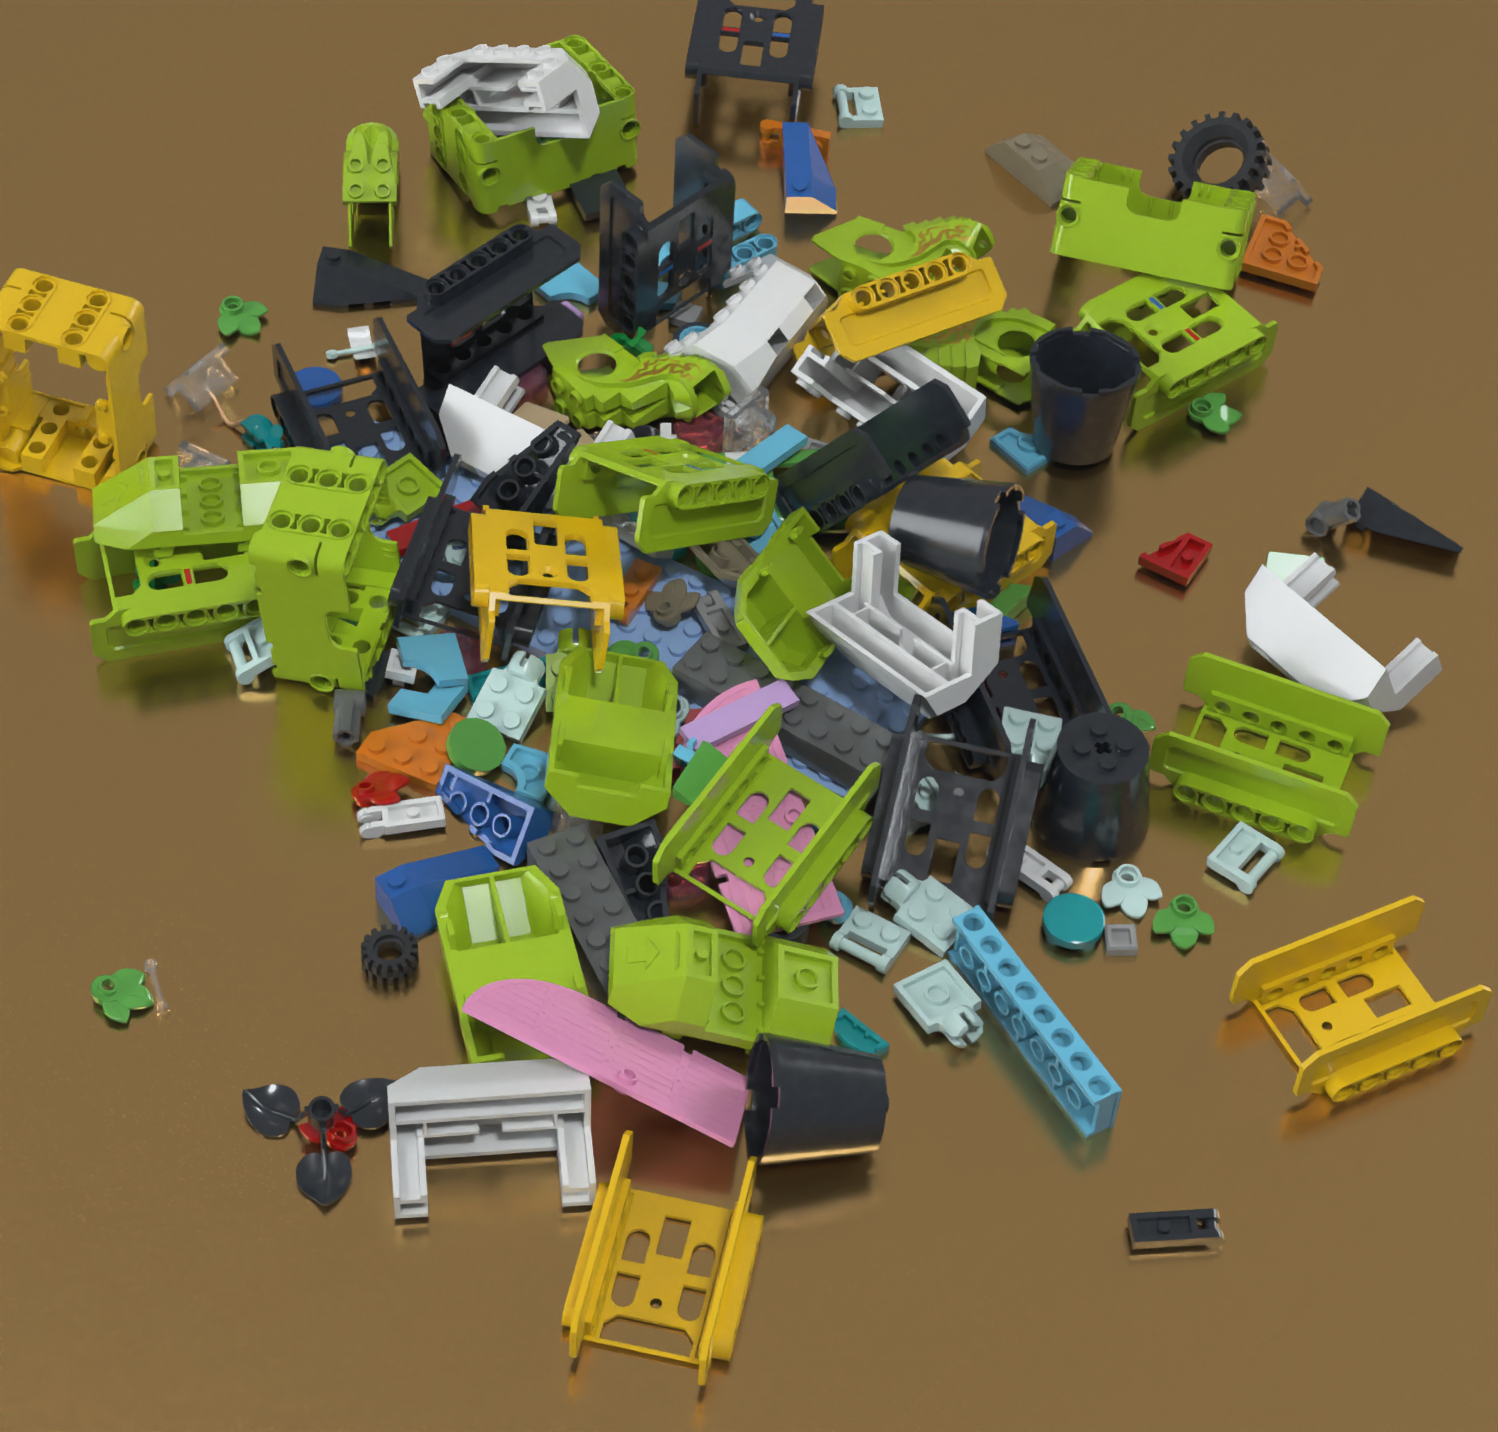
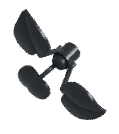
M368 1078L349 1084L340 1095V1104L347 1111L339 1108V1105L334 1104L330 1098L318 1096L309 1103V1106L304 1107L303 1112L297 1115L300 1110L298 1095L292 1088L280 1084L245 1089L242 1092L244 1112L250 1124L257 1132L267 1137H281L288 1132L290 1122L298 1123L306 1116H309L310 1125L320 1131L321 1154L310 1153L300 1160L296 1168V1181L304 1194L319 1205L328 1206L340 1199L346 1192L352 1177V1166L350 1160L343 1152L327 1153L326 1130L334 1125L336 1113L344 1118L352 1116L353 1123L362 1129L373 1130L384 1126L389 1121L387 1086L394 1083L395 1080Z

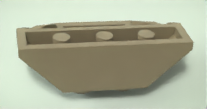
M1022 133L1005 138L985 149V152L1050 208L1060 204L1066 171L1074 162L1042 135Z
M744 538L689 547L721 583L729 589L737 587V579L759 556Z

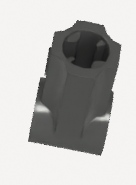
M1349 497L1334 502L1322 501L1306 518L1305 526L1314 536L1323 537L1331 529L1359 520L1361 517V505L1356 498L1351 499Z
M335 689L333 741L338 742L341 746H352V744L359 742L361 718L365 717L366 690Z

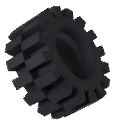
M386 924L381 925V931L379 932L376 927L372 929L371 936L366 934L364 942L361 943V961L364 973H368V978L372 981L377 977V983L383 985L384 980H388V985H394L393 980L397 979L398 983L401 984L404 982V976L410 979L413 976V971H417L419 963L417 939L415 940L414 934L412 932L407 934V928L403 926L398 931L395 924H392L391 929H387ZM388 949L398 950L402 953L399 958L394 960H384L378 957L380 952Z

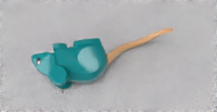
M209 392L223 422L231 428L239 426L244 428L245 432L241 438L251 449L256 447L255 450L284 447V440H281L283 428L280 425H273L267 417L261 414H253L246 419L232 423L224 415L216 397L212 392Z

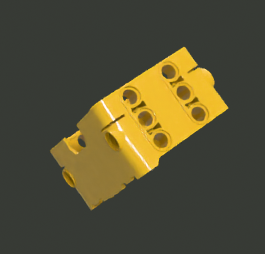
M17 268L13 271L0 291L1 469L10 472L22 470L92 490V488L147 458V451L158 432L156 429L153 394L148 393L143 403L141 402L139 372L144 359L148 355V344L144 316L145 310L138 300L24 268ZM37 342L57 348L59 363L81 369L87 360L89 366L94 370L106 371L108 400L98 399L95 406L33 390L29 361L24 359L18 368V364H15L14 352L18 351L26 354L32 344Z

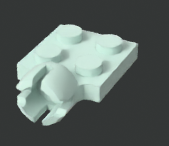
M524 651L515 652L508 666L503 670L492 668L466 717L488 721L499 730L504 738L519 744L522 743L547 695L546 689L539 686V682L546 670L544 662L532 654L528 659L525 658L527 652Z
M1004 706L1001 723L1010 740L1012 754L1022 755L1030 718L1036 719L1029 761L1044 764V769L1061 731L1062 719Z
M900 869L895 872L897 877L892 876L881 893V897L897 911L892 921L910 931L913 937L942 958L955 944L957 928L953 924L952 919L973 909V907L931 875L926 880L921 881L906 870Z
M946 959L893 984L895 996L927 1034L940 1031L944 1033L953 1045L958 1048H965L967 1044L961 1038L962 1035L970 1044H973L983 1033V1020L975 1012L981 1009L982 1000Z

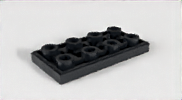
M617 169L601 174L598 173L570 184L568 189L585 221L600 218L601 185L614 180L627 189Z

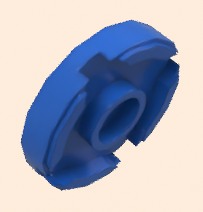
M308 367L295 373L304 391L341 381L336 372L323 367ZM343 387L306 397L311 407L321 409L333 405L335 402L336 404L340 402L343 395Z

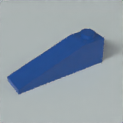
M782 122L785 213L836 214V188L808 122Z
M1025 495L1023 502L1020 501V510L1025 511V515L1036 524L1043 526L1051 520L1057 524L1053 551L1048 558L1052 562L1093 534V531L1073 515Z
M445 764L435 791L456 815H460L470 826L468 829L474 835L480 837L492 855L514 866L520 864L527 857V842L548 835L556 814L555 810L533 799L450 764Z
M484 845L402 864L375 877L376 900L391 922L397 925L398 931L403 926L407 928V934L412 932L415 939L437 928L435 907L446 880L498 872L500 866Z

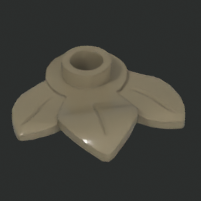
M674 579L663 587L662 592L653 591L647 595L646 608L649 612L653 613L656 622L664 627H671L681 620V613L691 610L697 605L701 594L698 592L687 593L686 582L683 579Z

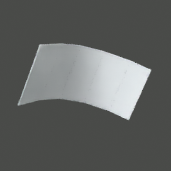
M369 325L347 328L351 348L372 344ZM374 350L352 353L356 360L378 357Z

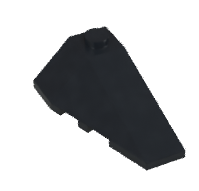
M323 246L317 263L313 306L341 310L348 309V305L364 304L365 307H374V302L388 301L391 305L417 303L418 296L424 293L423 285L428 279L348 249Z
M559 420L555 421L531 440L530 446L520 454L512 455L508 459L509 462L501 469L488 474L470 498V501L481 510L483 505H489V509L542 514L556 487L558 468L560 465L568 463L572 450L576 447L582 436L581 433Z
M1368 486L1358 500V503L1361 505V517L1351 524L1364 532L1369 528L1375 532L1459 553L1464 549L1458 543L1433 527L1428 526L1419 518L1403 510L1397 504Z
M654 818L597 836L594 842L637 921L669 916L666 888L667 876L660 885L653 882L652 861L663 841Z

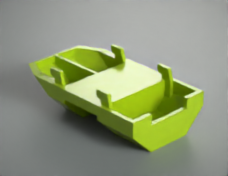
M295 447L237 451L238 464L180 468L178 455L148 457L92 488L94 541L98 544L124 550L154 548V558L172 557L175 546L237 542L238 552L249 551L252 536L255 532L261 530Z
M803 506L787 516L769 539V543L737 579L734 607L736 627L759 658L762 659L775 678L791 681L813 679L836 648L835 643H831L817 629L806 612L851 592L852 576L844 580L812 537L820 528Z
M578 646L560 661L544 787L569 816L631 826L667 809L672 783L678 681L664 661L607 651L604 669L599 673L594 670L593 649Z
M536 865L446 880L435 907V915L440 944L457 1006L469 1063L553 1058L464 1013L462 1007L469 996L477 989L489 983L506 979H532L550 982L570 988L589 997L559 887Z
M680 915L641 920L611 927L608 1004L639 1026L661 1030L662 1034L674 1039H680L685 1035L745 1048V1054L748 1055L751 1053L756 1036L763 1032L830 1045L839 1011L838 957L827 949L768 935L757 947L752 944V936L715 928L706 921Z

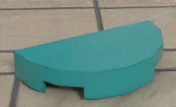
M841 1008L834 1026V1035L840 1047L879 1056L889 1051L890 1044L845 1008Z

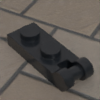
M1217 1209L1129 1213L1127 1222L1133 1249L1206 1245L1207 1247L1214 1248L1223 1245L1225 1242L1223 1231L1218 1227L1221 1221ZM1198 1225H1202L1205 1229L1198 1230Z

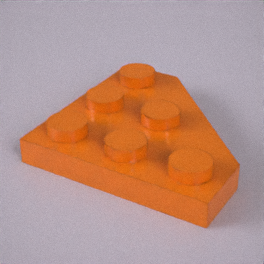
M1262 214L1244 254L1241 270L1315 292L1322 276L1323 266L1319 261L1315 262L1312 259L1309 248L1301 238H1296L1291 232L1292 227L1288 221Z
M452 712L443 724L418 720L371 731L356 751V760L379 770L388 771L389 774H403L410 778L411 783L435 792L445 764L455 766L448 757L446 750L448 734L457 722L466 717Z

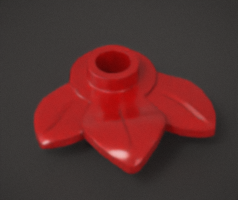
M377 771L366 776L363 781L358 782L351 789V798L360 807L399 803L400 797L396 792L410 784L411 781L410 778L400 773L389 774L388 771Z
M336 1113L334 1125L326 1130L327 1145L337 1151H347L355 1146L357 1141L355 1130L358 1127L353 1123L352 1116L344 1118ZM307 1116L308 1122L299 1125V1130L307 1139L321 1143L320 1131L310 1125L309 1116Z

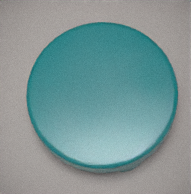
M1076 893L1061 894L1051 899L1046 904L1042 916V927L1046 934V941L1050 945L1068 949H1080L1083 951L1093 949L1095 943L1102 936L1105 925V916L1101 907L1091 898Z

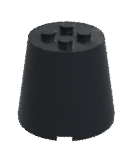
M1073 327L1055 329L1043 334L1034 342L1030 351L1032 438L1034 445L1042 454L1055 461L1070 465L1097 463L1111 454L1142 369L1139 362L1140 355L1129 342L1108 331L1091 327L1089 332L1073 331Z
M912 475L905 481L897 496L888 532L889 536L901 543L900 563L989 600L996 598L1002 591V586L999 585L1002 578L1010 577L1020 548L1025 521V511L1020 510V501L1023 502L1025 499L1024 490L1020 484L1012 482Z
M1093 712L1073 718L1061 729L1042 771L1032 816L1033 830L1038 839L1048 849L1065 859L1077 863L1092 864V861L1109 860L1112 863L1131 855L1144 842L1150 824L1149 745L1142 731L1129 720L1110 713Z
M769 1032L759 1033L756 1036L749 1057L745 1090H751V1110H744L745 1138L749 1158L751 1156L757 1157V1165L764 1166L874 1154L878 1150L884 1132L886 1114L889 1109L885 1069L879 1055Z

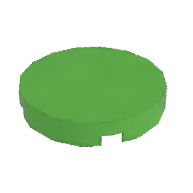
M465 718L457 722L449 732L446 740L447 754L457 768L469 771V773L476 776L488 775L495 771L505 758L506 745L502 734L494 725L483 719Z

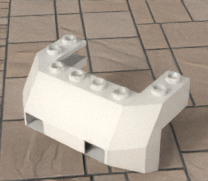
M480 44L472 49L438 57L436 59L437 62L423 68L421 73L412 79L421 108H426L430 104H436L437 109H442L460 96L469 107L476 111V115L494 135L506 136L534 127L536 137L589 139L600 114L593 84L586 71L562 48H551L549 45L531 48L529 45L508 47V45L503 44L496 47H488L487 44Z
M772 254L762 258L756 256L748 261L746 265L738 264L728 271L729 277L722 285L724 288L740 283V291L732 295L726 301L727 306L713 316L714 322L708 329L697 334L693 331L680 341L674 339L663 348L665 351L663 354L671 353L673 355L684 352V356L698 354L699 356H704V358L711 359V362L717 364V367L724 371L732 389L731 396L744 413L752 406L793 355L791 349L794 344L804 340L808 327L824 313L829 302L826 294L810 274Z
M809 344L791 370L798 377L797 384L819 399L823 396L838 407L836 412L847 420H850L851 417L857 419L858 423L856 425L858 427L934 378L949 385L971 422V425L967 427L970 439L985 419L986 396L908 345L853 363L839 356L836 349L831 357L827 355L824 356L814 346ZM881 372L900 384L892 397L874 385ZM968 442L943 458L951 459L965 448Z
M494 365L475 395L449 384L439 412L452 459L455 453L462 454L460 466L483 478L492 471L497 472L509 462L508 459L512 455L520 454L530 446L531 440L545 430L512 414V411L526 391L517 386L520 380L516 375H510L500 370L498 366ZM608 420L593 443L633 439L635 436L632 430L624 429L615 425L613 421ZM555 489L545 506L547 509L553 507Z
M880 530L854 542L851 592L813 608L806 613L817 629L831 643L834 642L836 648L852 664L910 706L914 695L920 694V713L930 719L965 703L998 664L1003 613L985 600L980 599L977 601L976 615L963 607L955 611L953 631L898 593L901 543Z
M1315 552L1284 581L1280 580L1262 564L1245 591L1247 639L1250 646L1291 681L1380 710L1381 712L1401 710L1442 671L1438 654L1429 650L1418 638L1414 639L1384 667L1318 612L1315 608L1340 583L1334 578L1336 575L1335 569L1322 561Z
M549 1058L419 1067L387 1086L395 1219L428 1217L425 1159L557 1150L562 1207L593 1205L596 1196V1176L591 1136V1085L589 1075L561 1061Z

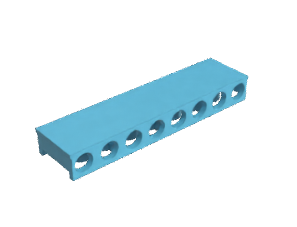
M976 905L973 909L954 917L952 922L957 928L954 949L947 951V956L1082 1134L1088 1138L1108 1127H1114L1122 1095V1089L980 906Z

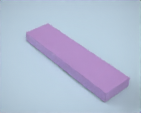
M780 679L681 726L679 733L686 743L692 737L697 739L698 743L694 748L696 752L703 740L712 746H716L751 729L770 705L774 703L781 704L783 714L797 707L799 699L784 679Z

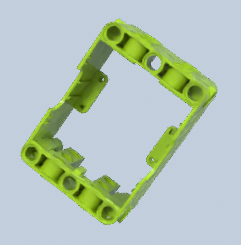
M571 35L546 45H549L551 48H562L586 71L592 81L600 114L589 139L558 138L552 141L547 140L546 143H538L534 127L497 138L499 135H494L476 115V111L469 107L460 96L442 109H437L436 104H430L424 109L423 119L428 125L431 155L459 185L463 192L467 194L475 209L480 213L498 212V208L502 205L507 204L511 206L525 201L526 197L532 195L535 197L547 193V195L556 193L557 191L569 188L570 184L589 178L592 175L617 169L621 165L629 168L637 163V135L641 130V125L636 120L635 90L584 37Z
M1079 157L1067 169L1059 209L1056 213V223L1050 252L1213 288L1232 290L1240 275L1256 204V193L1194 181L1190 197L1183 199L1182 202H1176L1144 194L1140 188L1142 170L1104 163L1085 157Z
M301 446L294 448L261 530L253 534L248 553L249 563L256 566L254 571L256 585L261 588V592L258 591L256 595L266 642L273 644L270 651L273 663L277 665V668L274 667L273 669L275 678L310 683L318 691L331 692L335 687L349 690H366L365 681L373 677L372 667L379 661L394 622L396 607L387 604L391 586L401 564L398 542L375 536L370 529L369 523L375 504L391 505L385 459L361 455L356 456L351 449L344 446H334L330 451ZM340 618L358 622V625L356 627Z

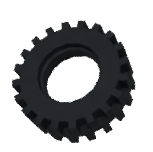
M1220 111L1217 118H1212L1210 113L1204 115L1205 121L1198 124L1195 119L1191 122L1193 126L1191 130L1187 132L1183 129L1180 132L1181 141L1173 142L1172 147L1175 154H1169L1168 160L1172 165L1168 167V171L1173 178V183L1184 199L1190 197L1194 181L1206 183L1200 178L1201 164L1207 156L1222 148L1239 149L1243 153L1242 166L1227 181L1217 184H1206L1254 192L1257 189L1262 192L1265 188L1262 179H1269L1271 173L1267 166L1272 165V159L1268 154L1270 152L1269 147L1257 126H1253L1251 120L1247 117L1242 120L1239 113L1233 112L1231 118L1227 116L1225 111Z

